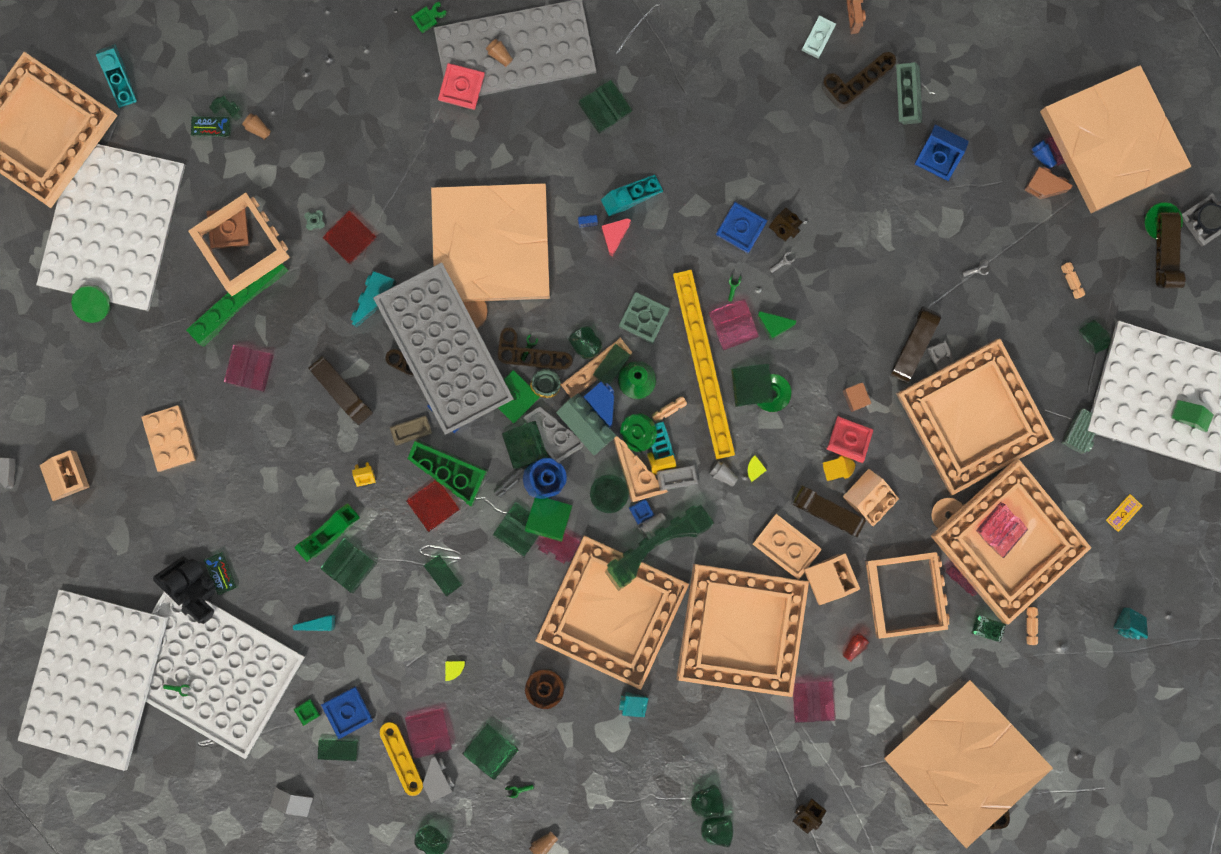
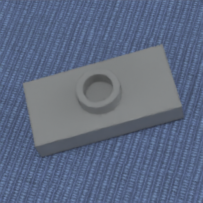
M946 341L927 348L936 371L955 362Z
M694 465L656 472L660 491L698 484Z

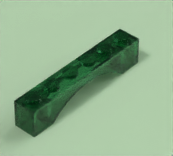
M693 505L685 511V516L682 518L677 516L671 520L669 527L666 529L664 527L659 528L654 532V537L643 539L638 543V548L635 550L630 548L622 554L624 556L619 561L614 559L607 564L608 568L605 573L616 589L620 591L635 580L641 562L658 545L675 538H697L710 529L714 522L702 505L698 507Z

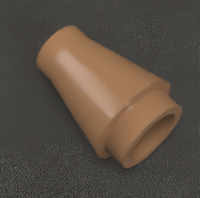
M495 39L486 47L488 55L505 67L513 61L502 41Z
M252 113L242 123L245 130L264 140L271 133V130L266 127L261 119Z
M550 831L531 843L532 846L529 850L533 854H547L558 839Z

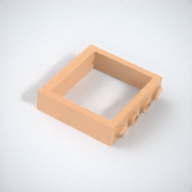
M244 193L188 231L231 296L290 258L286 252L288 248L284 241L279 242L277 236H279L277 230L273 225L271 227L268 225L269 218L264 211L260 212L258 210L260 205L254 196L250 198L247 193ZM248 206L277 250L231 280L203 236Z
M937 552L865 561L876 638L948 630L950 617L945 611L947 597L946 594H943L942 590L945 582L943 575H940L939 567H942V561H940V556H937ZM929 559L938 624L886 631L877 566Z

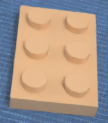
M174 406L142 416L157 472L196 461L180 406Z
M777 514L773 516L752 544L797 580L800 579L805 572L804 569L810 566L822 550Z

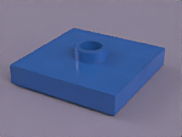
M734 202L718 229L716 236L749 254L768 220Z
M356 686L321 704L338 739L374 721Z

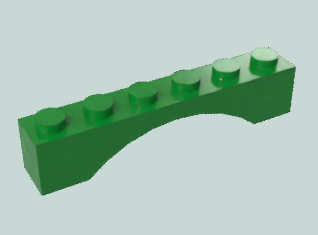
M281 263L235 295L231 296L227 293L186 331L199 345L204 347L218 335L226 323L244 305L278 281L289 270Z

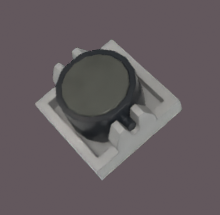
M1213 193L1182 214L1183 222L1201 247L1221 234V201L1218 202Z

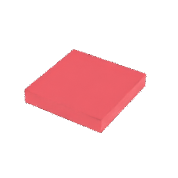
M448 63L438 101L475 110L485 72Z
M838 416L827 450L863 463L873 429Z

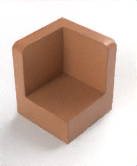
M863 383L843 390L851 412L872 404Z

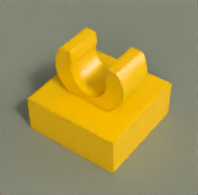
M368 462L365 463L366 467L359 468L358 464H356L355 469L352 470L357 487L376 483L375 475Z

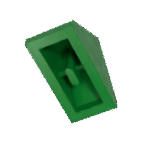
M760 311L757 315V319L770 340L796 325V320Z
M1177 400L1171 418L1207 432L1214 414L1202 405Z

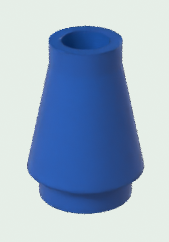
M1044 140L1031 148L1032 154L1046 168L1050 169L1057 164L1049 144Z

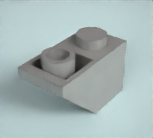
M437 755L431 758L423 782V787L431 803L453 792V786H455L451 776H447L444 771L446 765L443 759H438Z

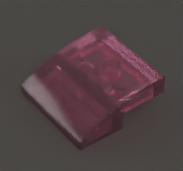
M745 299L709 312L722 350L759 337Z
M233 345L224 382L264 392L273 355Z
M1000 502L977 528L976 532L999 556L1005 558L1028 531V528L1020 518L1014 516L1006 504Z
M833 681L794 683L795 723L836 720Z
M443 709L405 718L414 759L452 749Z

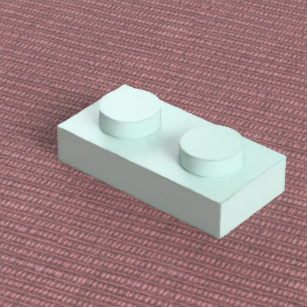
M819 16L802 51L819 59L836 24Z

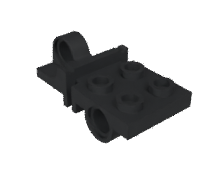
M182 556L153 576V581L179 606L182 604L181 612L185 616L189 614L198 623L202 624L213 617L214 609L205 600L215 594L216 586H214L213 580L209 582V576L205 577L203 575V569L196 560L191 559L188 561Z

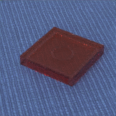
M350 211L322 237L349 264L377 239Z
M436 480L406 501L428 532L460 510L443 485Z

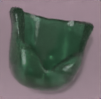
M590 326L575 330L568 338L577 355L585 360L596 357L602 349L601 340L595 335Z
M716 785L700 790L691 797V808L697 816L707 818L724 815V802ZM702 797L708 801L706 806H704Z
M731 816L705 819L701 825L703 840L711 845L730 847L733 839ZM717 825V833L713 834V828Z
M426 825L420 828L414 838V844L417 849L425 854H443L450 844L449 840L433 825Z

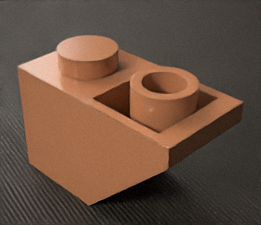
M1038 167L1024 190L1039 199H1044L1066 193L1073 185L1069 184L1066 178L1053 175L1050 169Z

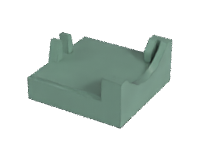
M635 292L619 324V328L653 345L670 308Z

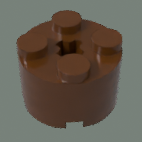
M551 669L535 671L528 678L525 685V694L528 701L540 709L553 708L563 697L565 688L563 679L557 672ZM541 684L549 685L550 688L547 694L544 691H540L542 688Z

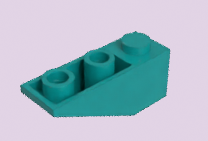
M116 44L98 50L96 57L118 107L137 102Z
M652 175L610 191L601 199V202L608 216H612L662 193L663 189L656 175Z
M374 271L372 275H368L365 282L367 286L365 293L362 292L358 299V303H360L358 310H354L351 316L354 327L357 328L379 309L373 297L395 287L397 283L395 279Z
M1124 607L1113 627L1119 630L1117 634L1127 639H1147V617L1131 608Z
M625 692V696H621L619 710L622 711V716L645 717L648 696Z

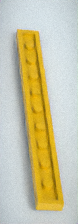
M692 270L674 273V283L715 458L717 460L735 456Z

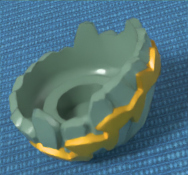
M550 369L538 370L532 377L531 390L543 398L554 397L560 390V377Z

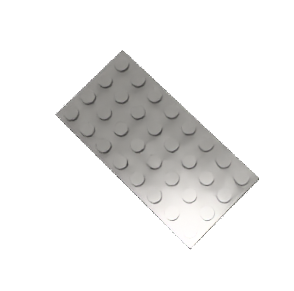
M571 0L434 27L443 77L448 63L485 72L479 96L596 73L582 0ZM495 39L502 41L513 58V61L507 67L488 55L486 47Z
M443 263L373 297L445 435L513 400Z

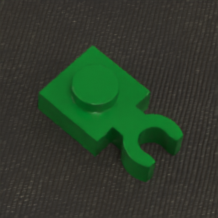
M440 2L435 3L431 10L426 6L411 16L422 34L438 24L436 18L446 16L445 10L437 12V9L441 7Z

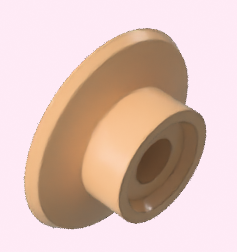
M954 498L939 500L932 509L934 525L940 528L948 520L945 517V513L950 512L952 517L963 507L962 503Z

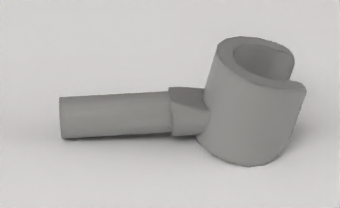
M787 252L779 263L769 269L771 273L781 266L791 265L794 262L795 258L792 261L786 259V256L791 252Z
M988 260L980 261L979 267L965 271L963 275L968 276L974 273L987 275L990 271Z

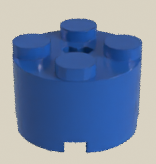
M544 458L531 463L524 470L523 484L526 491L531 497L546 499L559 494L567 480L564 467L552 458Z

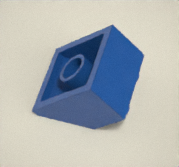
M934 125L915 165L949 181L964 155L969 141L940 126Z
M600 382L584 396V399L605 424L611 428L614 390L608 383L604 385Z

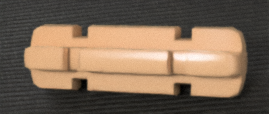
M1072 263L1063 264L1061 269L1063 273H1066L1065 278L1070 289L1074 291L1072 293L1075 299L1083 297L1085 291L1080 287L1081 283L1076 272H1073L1074 267Z
M683 396L677 398L675 402L669 403L661 408L659 412L656 411L652 414L654 422L659 423L664 417L667 418L678 411V408L686 406L687 402Z
M1028 607L1027 644L1037 645L1038 618L1036 616L1038 615V608Z

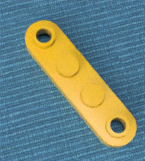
M387 722L380 728V737L404 791L408 795L416 796L423 790V780L398 725L394 722ZM388 728L393 729V735L387 734ZM411 782H416L417 788H412Z

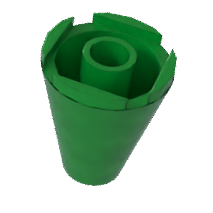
M633 361L621 369L618 376V384L626 396L633 399H642L650 395L654 390L656 375L648 364L641 361ZM634 375H640L641 378L636 379Z

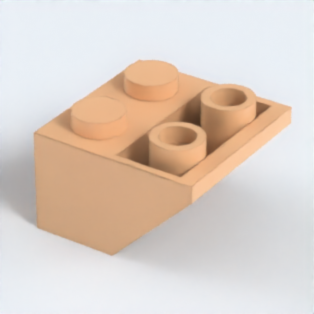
M69 450L51 457L39 465L52 501L90 487L76 451Z
M870 469L843 496L848 504L873 527L899 500L884 479Z
M846 553L832 556L804 569L818 605L834 601L860 590Z

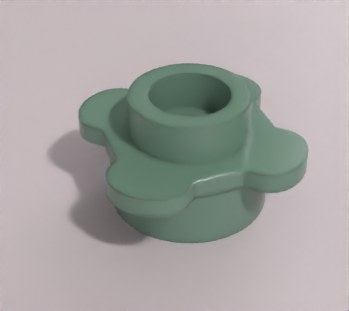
M317 210L315 213H305L304 217L307 220L306 228L309 231L324 228L323 212Z

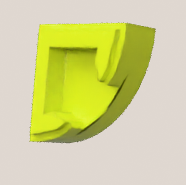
M753 456L748 464V477L752 482L767 471L756 456Z
M445 661V681L458 677L464 669L465 661Z

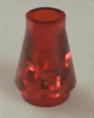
M857 633L852 636L842 655L852 662L854 658L868 648L867 645L870 642L863 635Z

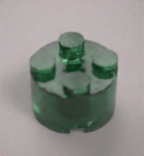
M610 474L596 479L590 489V499L593 506L605 514H613L622 510L629 496L626 483L620 477ZM611 489L613 490L612 494L615 496L614 498L610 497L608 500L604 492H608Z

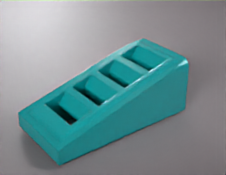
M664 422L655 424L656 430L662 429V432L658 433L656 438L664 436L665 439L655 442L651 447L655 460L674 455ZM663 444L667 445V447L656 450L657 446ZM669 451V455L659 458L658 454Z
M335 615L293 625V629L297 631H333L335 629Z

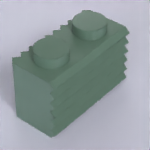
M1083 408L1079 409L1061 443L1080 454L1086 453V451L1089 452L1094 445L1092 439L1096 434L1088 431L1092 413Z

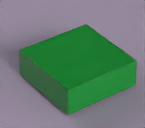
M312 699L293 709L303 726L321 716Z

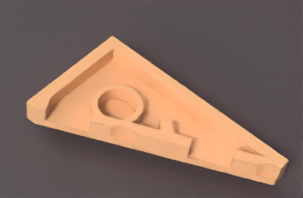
M618 436L615 437L613 440L631 502L667 493V490L660 491L655 475L632 453L627 444Z

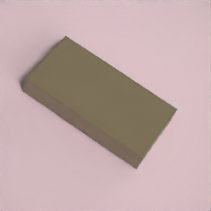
M426 415L390 427L396 446L433 434Z

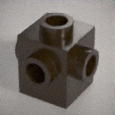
M786 207L768 227L786 242L790 237L794 239L801 231L799 227L803 222Z
M811 798L805 805L800 804L794 812L796 816L792 822L808 834L811 830H817L823 823L822 818L827 810Z

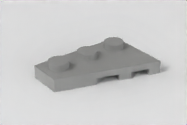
M541 407L523 417L547 455L558 463L585 446L572 431L566 429Z

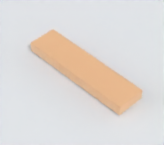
M621 338L563 382L561 384L562 388L570 398L578 393L581 394L630 356L632 351Z

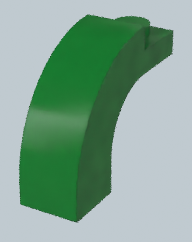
M346 504L337 510L318 530L302 540L294 548L308 562L334 544L360 519V516L349 504Z

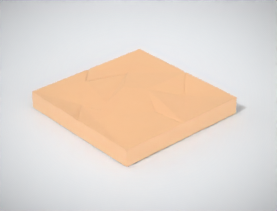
M23 52L0 84V173L52 208L118 115L26 52Z
M1141 65L1046 106L1040 111L1090 213L1109 206L1191 167Z
M546 184L431 188L433 267L443 263L463 302L550 299Z
M1000 338L993 340L896 393L950 495H954L1008 466L1013 460H1019L1054 441Z
M1013 460L931 535L1001 622L1008 625L1091 549V546L1020 460Z
M584 535L535 641L641 690L689 584Z
M693 564L676 680L792 697L809 581Z
M971 680L884 758L965 848H968L1053 769Z

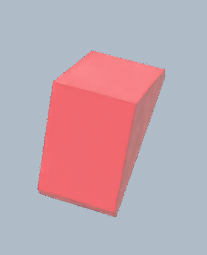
M627 218L602 226L603 236L610 256L613 257L631 224L630 219Z

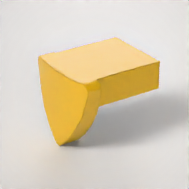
M652 452L647 453L654 475H657L656 472L676 468L674 455L655 460Z
M843 455L839 456L838 459L822 463L827 481L842 477L844 479L849 478L856 466L853 460Z

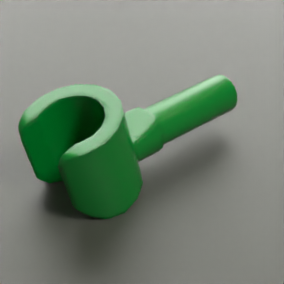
M734 274L729 279L731 290L728 301L733 302L736 287L739 286L742 280L740 276L738 282L733 281L732 277Z
M528 335L526 348L532 349V347H535L538 343V338L535 343H530L528 340L531 335ZM523 353L521 360L525 362L529 353Z
M188 684L181 686L163 685V689L179 692L181 696L189 695L181 691L182 687L190 688Z
M533 784L518 788L507 786L505 790H513V792L506 797L516 798L519 793L534 789Z

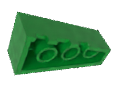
M420 440L414 441L407 458L471 507L475 503L488 472L486 468Z

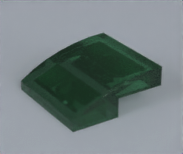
M612 80L596 88L595 92L578 102L599 134L633 111Z
M769 364L731 369L735 407L773 402Z
M515 502L492 537L524 558L539 535L525 531L530 512Z
M344 538L320 569L353 594L377 563Z
M486 724L462 754L490 778L495 780L519 749L505 739L497 730Z

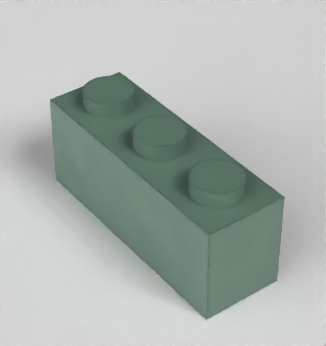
M915 62L896 64L899 122L903 125L922 123L920 66Z
M579 393L569 399L556 412L594 456L616 437Z

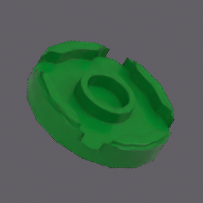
M84 285L76 290L72 296V309L76 316L85 322H99L110 311L109 296L98 286Z
M642 413L632 414L622 422L620 433L630 450L635 452L645 451L656 442V426L647 415Z

